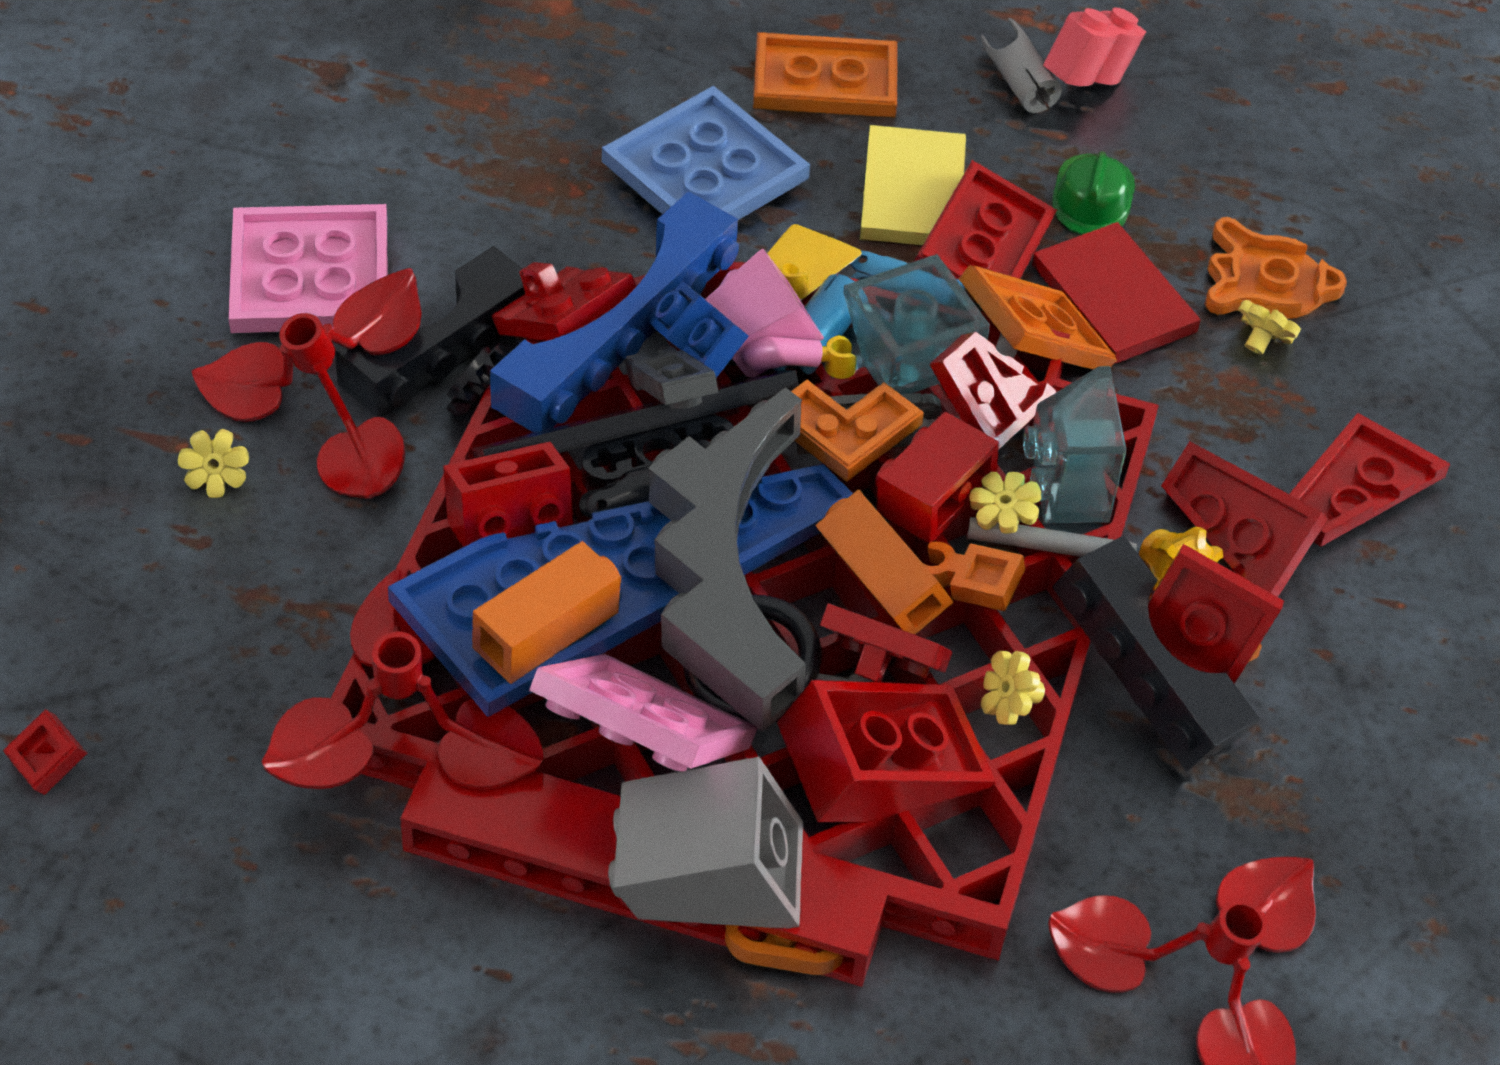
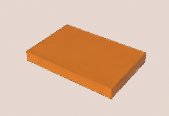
M757 33L753 109L896 118L898 41Z
M970 265L959 278L960 282L1013 349L1054 360L1062 358V362L1104 373L1117 361L1116 355L1064 292ZM1051 329L1068 333L1070 338L1056 336Z

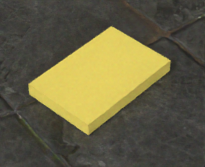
M870 125L860 239L923 245L964 175L966 134Z

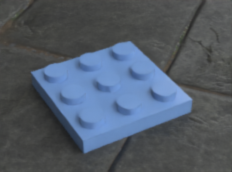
M715 86L706 89L602 147V163L662 214L689 191L740 220L809 179L810 164Z

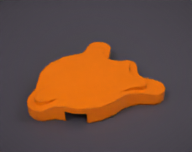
M1223 217L1214 224L1212 238L1228 254L1215 253L1209 258L1207 270L1216 284L1208 290L1204 304L1211 313L1222 315L1238 311L1242 301L1249 300L1268 309L1270 314L1273 310H1278L1287 319H1293L1307 315L1322 304L1337 300L1344 294L1347 284L1344 273L1328 265L1323 259L1317 264L1314 259L1306 254L1307 244L1289 237L1263 235L1253 232L1230 217Z

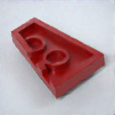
M1357 413L1289 494L1322 511L1328 518L1313 542L1322 547L1446 477L1450 463Z
M1189 441L1161 485L1196 527H1202L1207 531L1206 539L1212 546H1218L1223 549V559L1236 574L1277 597L1328 520L1322 511Z

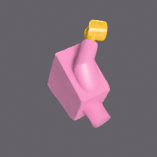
M763 248L739 269L728 272L720 286L706 298L709 303L749 335L732 357L733 361L747 377H756L768 369L784 366L818 367L821 362H825V371L831 377L846 379L854 375L856 356L851 354L852 344L845 336H834L828 340L826 346H822L820 341L824 337L801 302L808 295V276L803 272L799 273L798 266L791 261H784L776 266Z

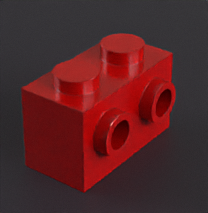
M945 411L929 427H922L913 437L911 444L896 459L891 458L882 465L875 480L877 487V511L881 516L927 543L933 542L970 505L969 495L971 490L983 488L982 478L990 472H997L999 441Z
M550 441L443 466L447 521L463 547L483 537L505 532L507 539L535 533V525L556 521L558 528L573 525L570 467Z

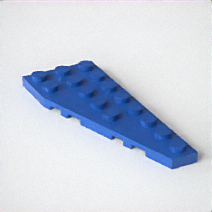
M824 464L762 477L760 483L756 485L751 493L739 525L737 546L739 563L743 574L751 572L821 533L815 525L825 517L833 504L841 499L850 497L853 493ZM647 501L592 513V519L583 523L559 528L556 521L535 525V533L508 539L505 532L489 535L388 586V601L486 716L489 717L533 693L529 689L537 668L601 655L661 622V613H663L666 605L679 594L655 574L654 539L657 538L661 529L671 520ZM583 541L599 556H605L610 559L621 575L619 612L510 684L472 648L473 610Z

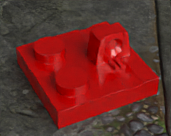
M533 262L519 271L526 294L493 314L492 318L498 333L501 335L548 341L571 333L600 318L625 299L637 286L632 273L608 271L606 267L587 270L565 267L556 273L553 265L550 263Z
M1183 544L1149 599L1148 611L1156 636L1176 659L1199 671L1227 673L1235 684L1282 610L1284 600Z
M829 603L820 623V626L844 636L840 647L861 654L855 674L873 682H882L892 656L897 657L894 667L927 679L931 668L945 673L953 651L938 643Z

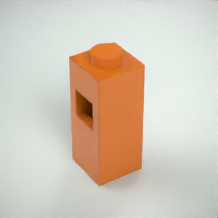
M859 489L850 497L841 499L833 504L825 517L815 525L903 631L915 635L954 603L938 580Z
M581 541L473 610L472 648L507 682L512 684L619 612L621 575L610 559L605 556H599L586 543Z

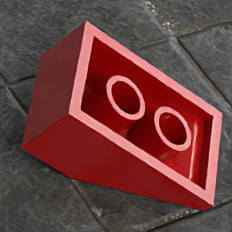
M812 680L777 722L817 822H867L989 789L996 782L952 685Z

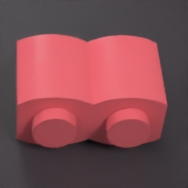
M1115 7L1112 11L1100 12L1095 9L1086 8L1084 12H1072L1068 15L1043 66L1066 84L1074 86H1090L1094 82L1106 85L1118 84L1125 74L1146 31L1137 25L1138 19L1136 16L1121 8Z

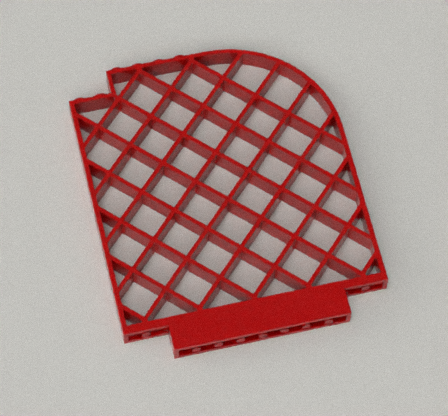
M733 262L728 269L720 270L707 282L700 295L706 299L720 286L728 272L739 269L746 262ZM645 275L634 278L636 286H638ZM851 278L865 293L866 302L863 309L848 328L870 329V349L879 362L856 369L854 375L846 379L831 378L821 363L812 374H805L801 369L785 368L786 370H796L799 385L809 380L828 396L868 394L883 382L899 392V394L920 393L923 395L925 393H932V395H937V398L940 399L942 407L940 416L946 411L960 418L950 399L937 383L939 381L929 364L963 334L977 332L994 344L996 348L1001 332L985 312ZM818 288L801 300L804 307ZM1051 329L1056 336L1070 338L1068 333ZM903 336L930 343L912 349ZM526 339L532 344L544 342V340ZM666 339V341L671 347L675 348L678 351H681L678 347H676L674 344H672L670 341ZM1017 350L1013 359L1024 366L1022 373L1038 385L1048 383L1058 394L1020 429L1029 427L1052 458L1050 461L1019 472L1024 474L1025 483L1034 481L1041 489V500L1034 504L1040 506L1077 491L1103 525L1082 535L1114 540L1123 536L1151 440L1159 405L1060 379L1064 367L1062 358L1054 360ZM726 365L716 378L717 386L731 383L732 379L745 374L738 366ZM617 367L610 373L602 388L595 392L591 391L576 405L574 412L564 423H557L554 427L659 400L644 389L636 390L631 385L628 375H623L619 367ZM1028 368L1046 372L1045 379L1038 382ZM490 384L483 394L449 464L475 459L472 449L474 447L533 433L491 407ZM745 405L717 412L716 415L727 419L733 426H736L748 416L752 408ZM1074 428L1108 436L1109 438L1088 446ZM906 444V447L891 448L847 482L830 468L828 469L852 493L858 489L862 491L870 488L877 498L875 480L880 468L887 460L891 458L896 459L908 445ZM653 449L644 456L653 462L665 449ZM568 451L561 452L559 454L570 467L572 516H575L579 523L587 522L592 518L585 517L579 509L580 497L588 492L582 482V469L579 470ZM780 454L771 463L762 477L792 471V469ZM631 458L632 467H634V458ZM997 465V473L1004 482L1006 475L1000 466ZM601 466L606 470L607 473L614 472L610 471L607 466ZM1127 472L1121 489L1112 477ZM444 474L396 567L401 569L407 576L463 548L448 525ZM969 505L933 542H943L950 545L948 541L968 534L970 517L976 518L979 510L972 509ZM1038 518L1032 525L1019 521V525L1046 529ZM893 522L888 523L923 564L928 566L939 565L929 562L927 549L929 543ZM821 533L803 542L809 551L808 554L756 574L751 571L744 575L751 595L772 596L789 603L833 587L848 611L902 630ZM1016 547L1019 553L1023 555L1025 571L1009 604L1047 590L1075 629L1025 649L997 609L954 600L951 596L950 585L943 588L954 603L915 634L922 638H928L964 623L990 661L992 656L998 651H1007L1011 654L1015 651H1020L1028 654L1030 657L1028 670L1039 673L1040 681L1045 688L1042 701L1038 704L1032 703V708L1028 715L1044 738L992 760L989 759L981 747L996 780L989 789L867 822H843L810 837L803 828L799 927L787 929L738 925L737 931L752 941L761 942L766 939V933L796 941L795 948L817 954V952L826 950L843 955L845 958L841 965L823 976L863 987L882 927L999 961L1092 643L1052 588L1058 579L1080 557ZM766 619L774 632L799 656L797 643L793 635L781 624ZM661 622L603 653L629 666L660 654L681 690L694 696L686 682L683 665L662 648ZM833 633L820 638L822 661L819 674L836 675L856 667L861 654L840 647L844 637L840 634ZM353 653L330 698L343 703L350 711L352 719L356 717L361 709L367 693V682L374 678L373 667L361 663ZM891 657L887 669L897 683L938 684L930 671L927 679L894 667L897 657ZM989 663L940 683V685L953 686L965 714L982 708L981 698L991 692L983 687L985 674L987 671H994L992 664ZM1067 673L1061 697H1059L1048 680ZM453 677L458 689L437 696L447 716L456 721L461 705L472 698ZM533 692L509 705V707L518 710L546 698ZM377 696L368 722L359 729L370 738L374 749L370 763L361 774L414 789L400 817L403 851L727 947L725 942L726 925L637 919L621 897H617L612 891L609 881V865L612 860H615L617 845L613 815L615 809L620 808L621 796L571 781L612 764H615L625 782L653 777V772L641 754L650 750L649 748L635 741L633 745L614 742L598 732L599 724L589 720L593 729L543 748L544 762L538 770L497 788L485 790L470 789L451 780L439 763V743L436 741L441 740L448 731L439 725L427 702L424 701L388 715ZM751 745L749 749L726 756L724 759L727 763L759 756ZM787 747L760 757L782 791L801 783ZM1035 782L1026 812L1013 794V791ZM980 806L1012 854L954 879L922 830ZM892 844L915 881L857 865L849 861ZM1001 899L999 905L992 904V902Z

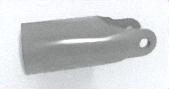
M1009 17L1008 20L1018 38L1002 49H995L990 46L982 34V44L1023 107L1031 113L1043 112L1047 110V107L1038 93H1040L1050 108L1060 98L1062 92L1061 84L1055 75L1043 66L1045 61L1022 28Z

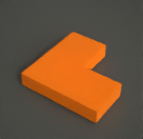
M809 380L804 381L791 391L802 399L800 436L794 441L846 482L919 428L923 423L924 412L885 382L847 410Z

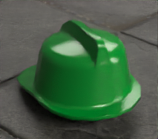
M1100 151L1098 154L1087 153L1071 157L1059 169L1052 196V207L1057 210L1055 213L1057 220L1069 231L1080 235L1116 222L1123 226L1129 216L1135 189L1134 176L1128 167L1118 160L1108 157L1106 152Z

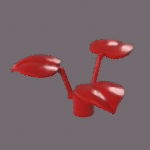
M407 268L386 275L359 289L339 306L334 315L333 327L329 323L322 325L320 320L313 314H296L287 319L280 329L279 337L282 343L280 348L267 342L243 345L208 365L193 369L192 376L206 401L219 413L235 421L251 422L273 414L280 407L282 402L281 387L289 386L293 381V363L298 370L317 375L347 432L330 437L321 447L317 457L319 476L330 490L340 495L367 499L380 496L392 487L402 472L406 456L404 439L398 428L384 417H373L356 427L327 370L332 365L335 356V347L332 341L349 350L355 348L360 343L367 353L383 355L400 349L415 336L421 322V306L416 276L411 268Z
M396 568L379 582L365 598L351 625L350 641L352 650L361 663L373 667L374 678L366 684L367 693L358 715L352 719L350 711L343 703L330 698L314 697L295 704L285 712L276 724L268 750L262 759V766L271 776L295 787L329 789L344 785L358 777L367 768L373 757L372 741L359 729L368 722L377 696L382 693L392 699H405L416 691L422 693L439 725L448 731L438 745L439 763L445 774L463 787L485 790L506 785L538 770L544 762V754L540 740L533 728L517 711L509 706L487 717L474 700L470 699L459 708L456 721L447 716L431 687V679L422 673V664L431 661L436 656L388 601V586L407 577L401 569Z
M1272 857L1236 867L1223 878L1217 889L1216 905L1219 913L1210 924L1201 922L1194 930L1157 948H1146L1151 940V928L1145 915L1136 905L1119 897L1107 895L1094 896L1051 914L1048 921L1053 945L1063 963L1078 979L1088 986L1109 993L1132 991L1140 986L1145 977L1144 960L1156 961L1199 940L1204 941L1210 956L1221 964L1232 965L1234 972L1227 998L1230 1009L1220 1008L1210 1011L1198 1027L1196 1049L1202 1065H1296L1294 1034L1284 1014L1272 1002L1262 999L1253 1000L1241 1006L1240 994L1245 974L1251 967L1248 958L1257 947L1274 953L1289 952L1303 945L1311 935L1316 918L1313 889L1314 862L1312 859L1303 857Z

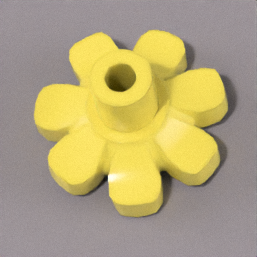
M1243 300L1238 308V311L1243 314L1241 321L1250 325L1253 329L1245 343V347L1256 354L1263 355L1271 339L1277 338L1285 344H1292L1301 331V328L1295 322L1288 320L1278 310H1273L1270 314L1268 309L1249 300Z
M220 429L217 431L214 440H211L207 432L201 430L192 434L190 438V444L193 449H181L177 459L178 466L183 469H190L186 473L184 481L191 489H198L206 483L207 495L210 498H220L225 493V482L233 488H239L244 483L246 473L240 467L245 466L249 462V453L243 446L231 448L234 438L232 432Z
M990 472L982 478L983 488H974L970 492V506L972 509L979 510L976 514V521L984 530H989L999 523V529L1002 533H1014L1018 529L1019 521L1032 525L1039 516V509L1034 503L1041 500V489L1034 481L1025 483L1024 474L1009 472L1003 482L997 472Z
M998 651L991 659L994 671H987L985 674L983 687L991 692L981 698V707L985 714L996 715V720L999 724L1015 725L1018 715L1026 716L1032 708V703L1038 704L1042 701L1045 688L1040 681L1039 673L1028 670L1030 664L1028 654L1020 651H1015L1012 654L1007 651Z

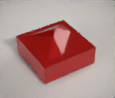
M46 709L3 750L31 787L43 795L48 793L88 754L58 717Z

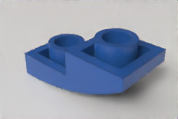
M683 281L675 290L664 295L657 305L656 315L650 321V324L668 341L714 370L716 378L749 337L741 328Z

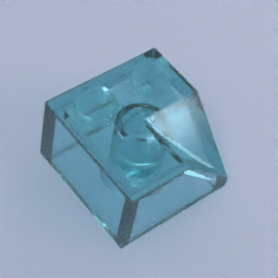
M938 254L844 285L843 294L865 367L878 385L885 382L895 391L899 392V394H912L940 384L929 364L961 335L977 332L988 340L990 324Z
M1110 366L1097 367L1039 402L1036 407L1033 426H1026L1024 429V455L1026 459H1034L1035 468L1031 470L1030 482H1036L1041 489L1040 502L1044 523L1110 522L1127 451Z

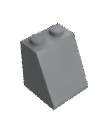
M760 757L622 782L620 808H616L613 815L617 845L615 860H612L609 865V881L613 893L617 897H621L637 919L787 929L799 927L803 821Z

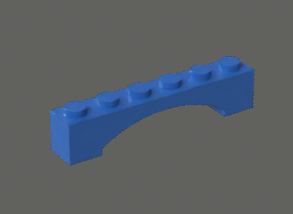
M689 191L657 219L656 259L638 286L613 309L580 329L536 344H532L524 339L490 370L491 407L533 433L553 428L557 423H564L574 412L576 405L591 391L595 392L602 388L610 373L626 359V356L637 354L643 342L656 331L650 324V321L656 315L657 305L664 295L675 290L681 281L689 285L698 294H701L707 282L720 270L728 269L732 265L739 251V244L737 243L738 218Z

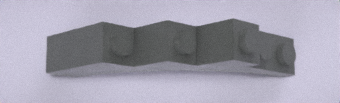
M786 387L768 401L763 400L757 403L751 409L748 416L732 429L718 433L706 449L689 436L672 450L662 451L654 459L651 466L648 467L649 503L671 520L661 529L657 538L654 539L655 574L679 593L669 601L663 613H661L662 648L761 732L778 720L805 690L806 663L774 632L753 600L739 563L737 546L739 525L752 491L771 463L800 436L802 399Z

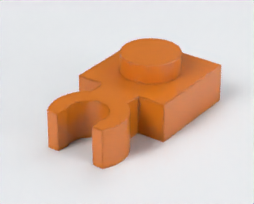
M929 542L927 546L929 562L939 565L928 566L924 564L942 587L950 585L952 599L1001 611H1006L1025 571L1023 555L972 543L969 544L965 554L962 555L955 553L954 549L946 543Z

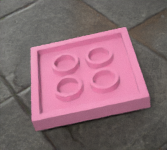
M386 204L233 208L229 295L230 333L280 332L284 322L299 313L313 314L320 320L322 325L329 323L333 327L332 323L337 309L349 296L366 285L388 275Z
M606 654L539 667L529 691L546 698L545 706L552 712L570 719H580V716H583L599 724L598 732L604 737L624 745H633L635 741L653 750L652 758L656 762L677 771H687V768L691 769L749 749L758 729L743 719Z

